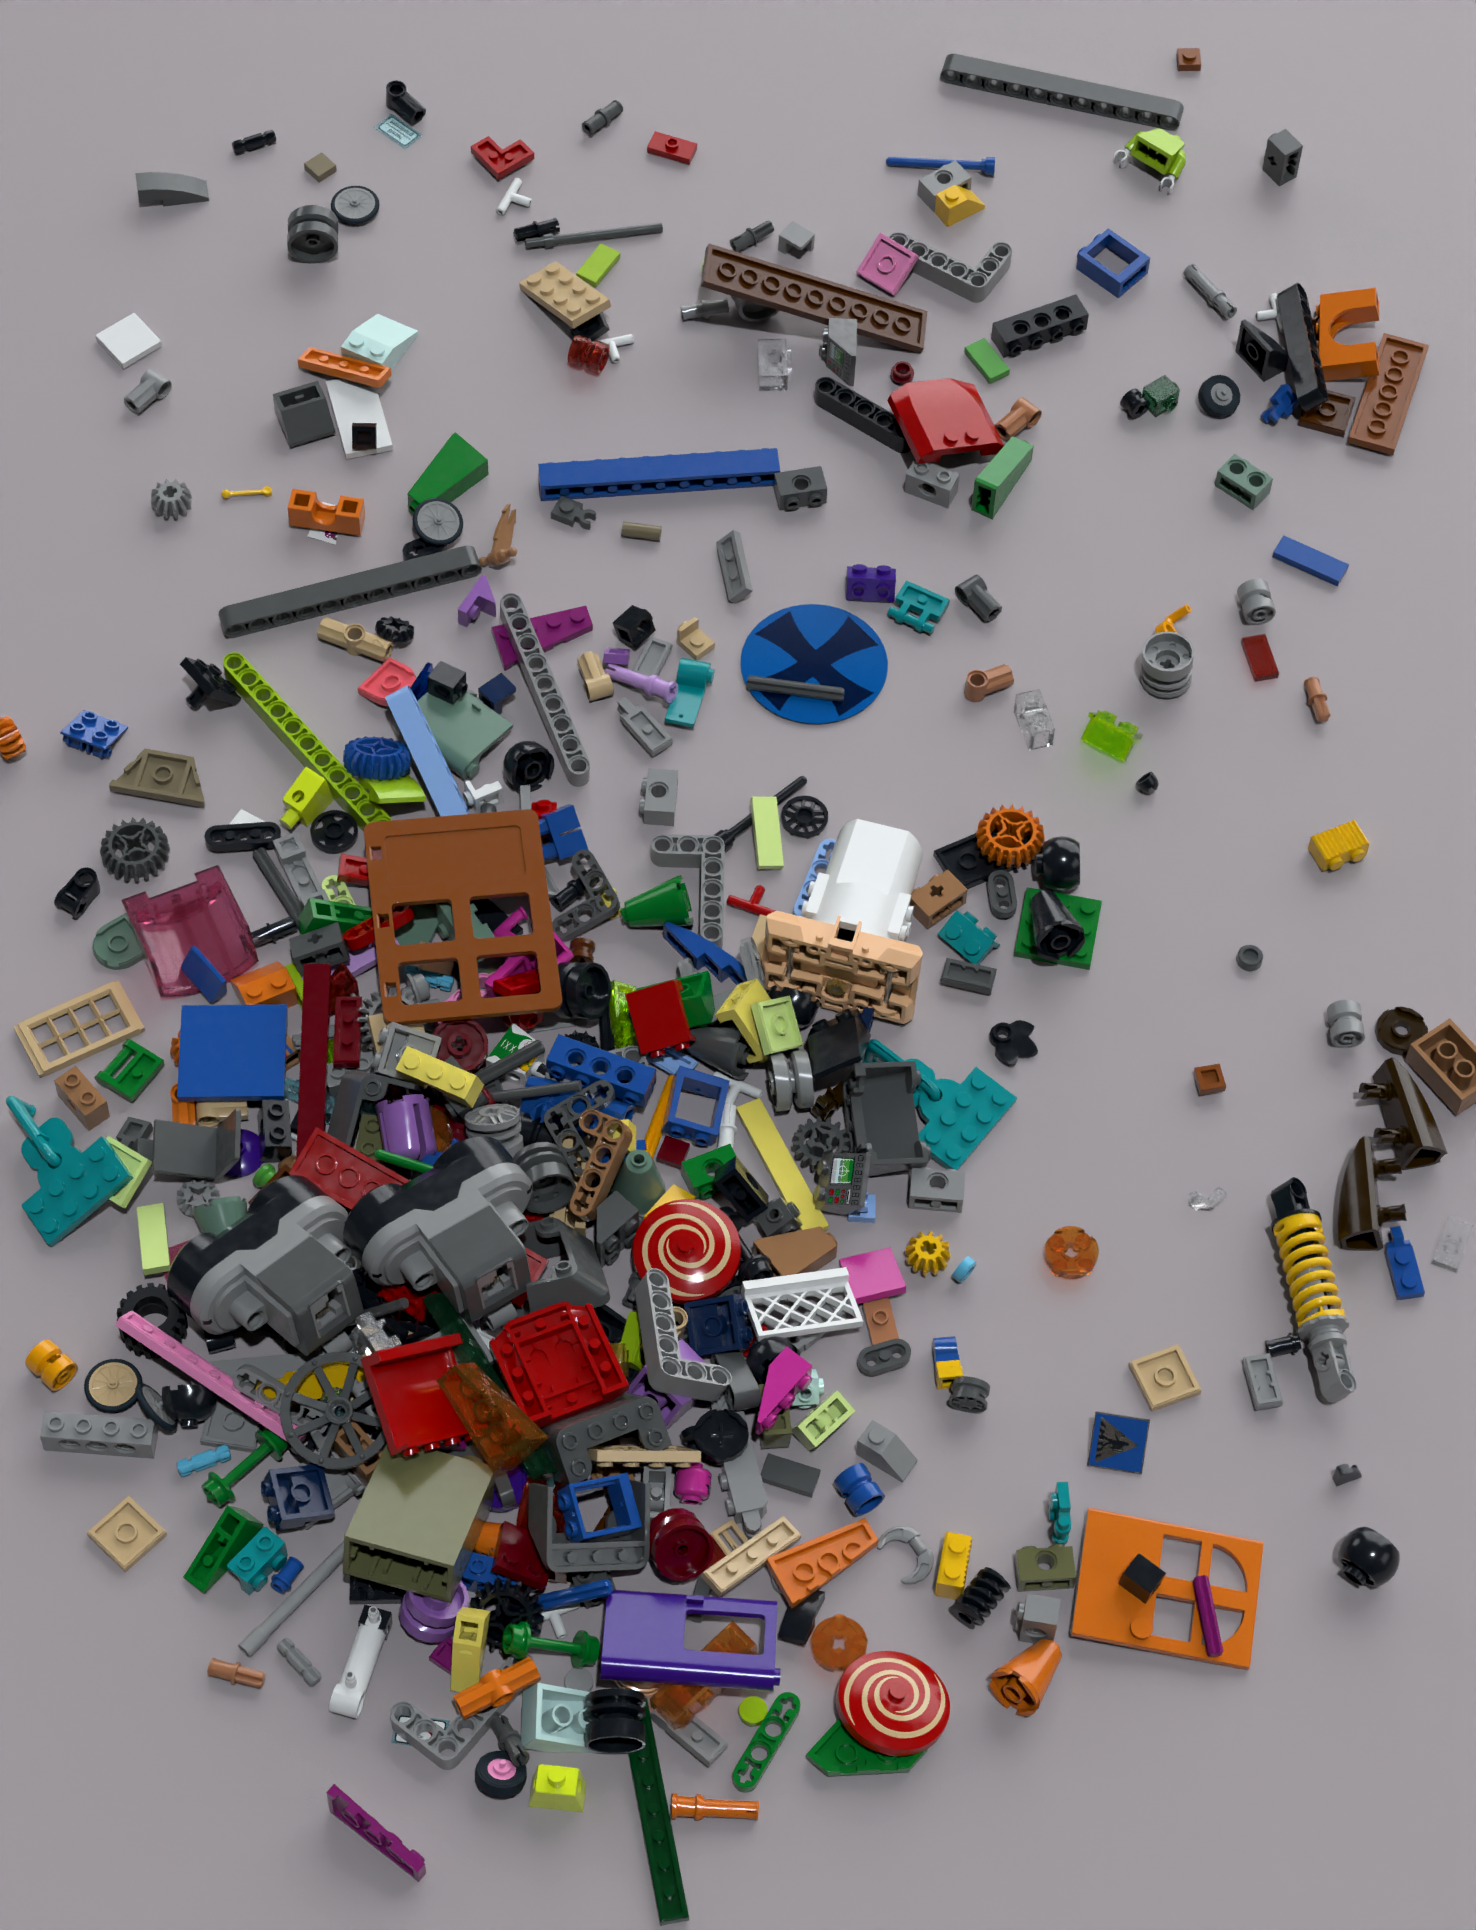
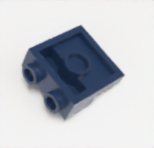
M732 1294L684 1303V1310L688 1315L687 1330L690 1347L699 1356L749 1348V1342L753 1340V1333L751 1328L746 1326L745 1315H748L749 1307L747 1301L742 1299V1294Z
M306 1465L270 1469L264 1481L261 1482L262 1496L268 1497L270 1506L267 1508V1517L270 1523H275L276 1530L303 1527L305 1522L332 1519L335 1515L323 1467Z

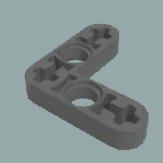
M588 850L577 851L572 858V864L591 898L558 916L552 922L553 931L563 942L575 938L611 917L620 908L618 896L596 858ZM583 858L587 860L592 871L587 873L581 862ZM600 877L603 879L600 887H590V881L593 878ZM605 893L612 904L610 907L605 905L601 894ZM584 910L592 911L591 919L586 922L580 921V913ZM574 917V920L579 926L575 927L573 922L571 921V918ZM564 924L566 926L567 932L563 933L562 931H560L561 929L559 926Z
M599 1080L551 1107L544 1115L547 1129L557 1146L561 1148L571 1170L579 1177H581L584 1169L577 1167L579 1164L574 1154L579 1152L583 1161H587L591 1154L574 1125L579 1123L582 1113L574 1112L572 1107L579 1100L587 1103L586 1110L600 1111L609 1106L615 1099V1091L613 1086L605 1080ZM601 1088L607 1091V1097L604 1099L598 1096V1090ZM587 1095H591L592 1099L595 1102L594 1106H592ZM552 1116L562 1117L560 1121L565 1130L560 1132L557 1125L552 1123ZM566 1136H574L577 1139V1143L573 1148L569 1149L562 1146V1141Z

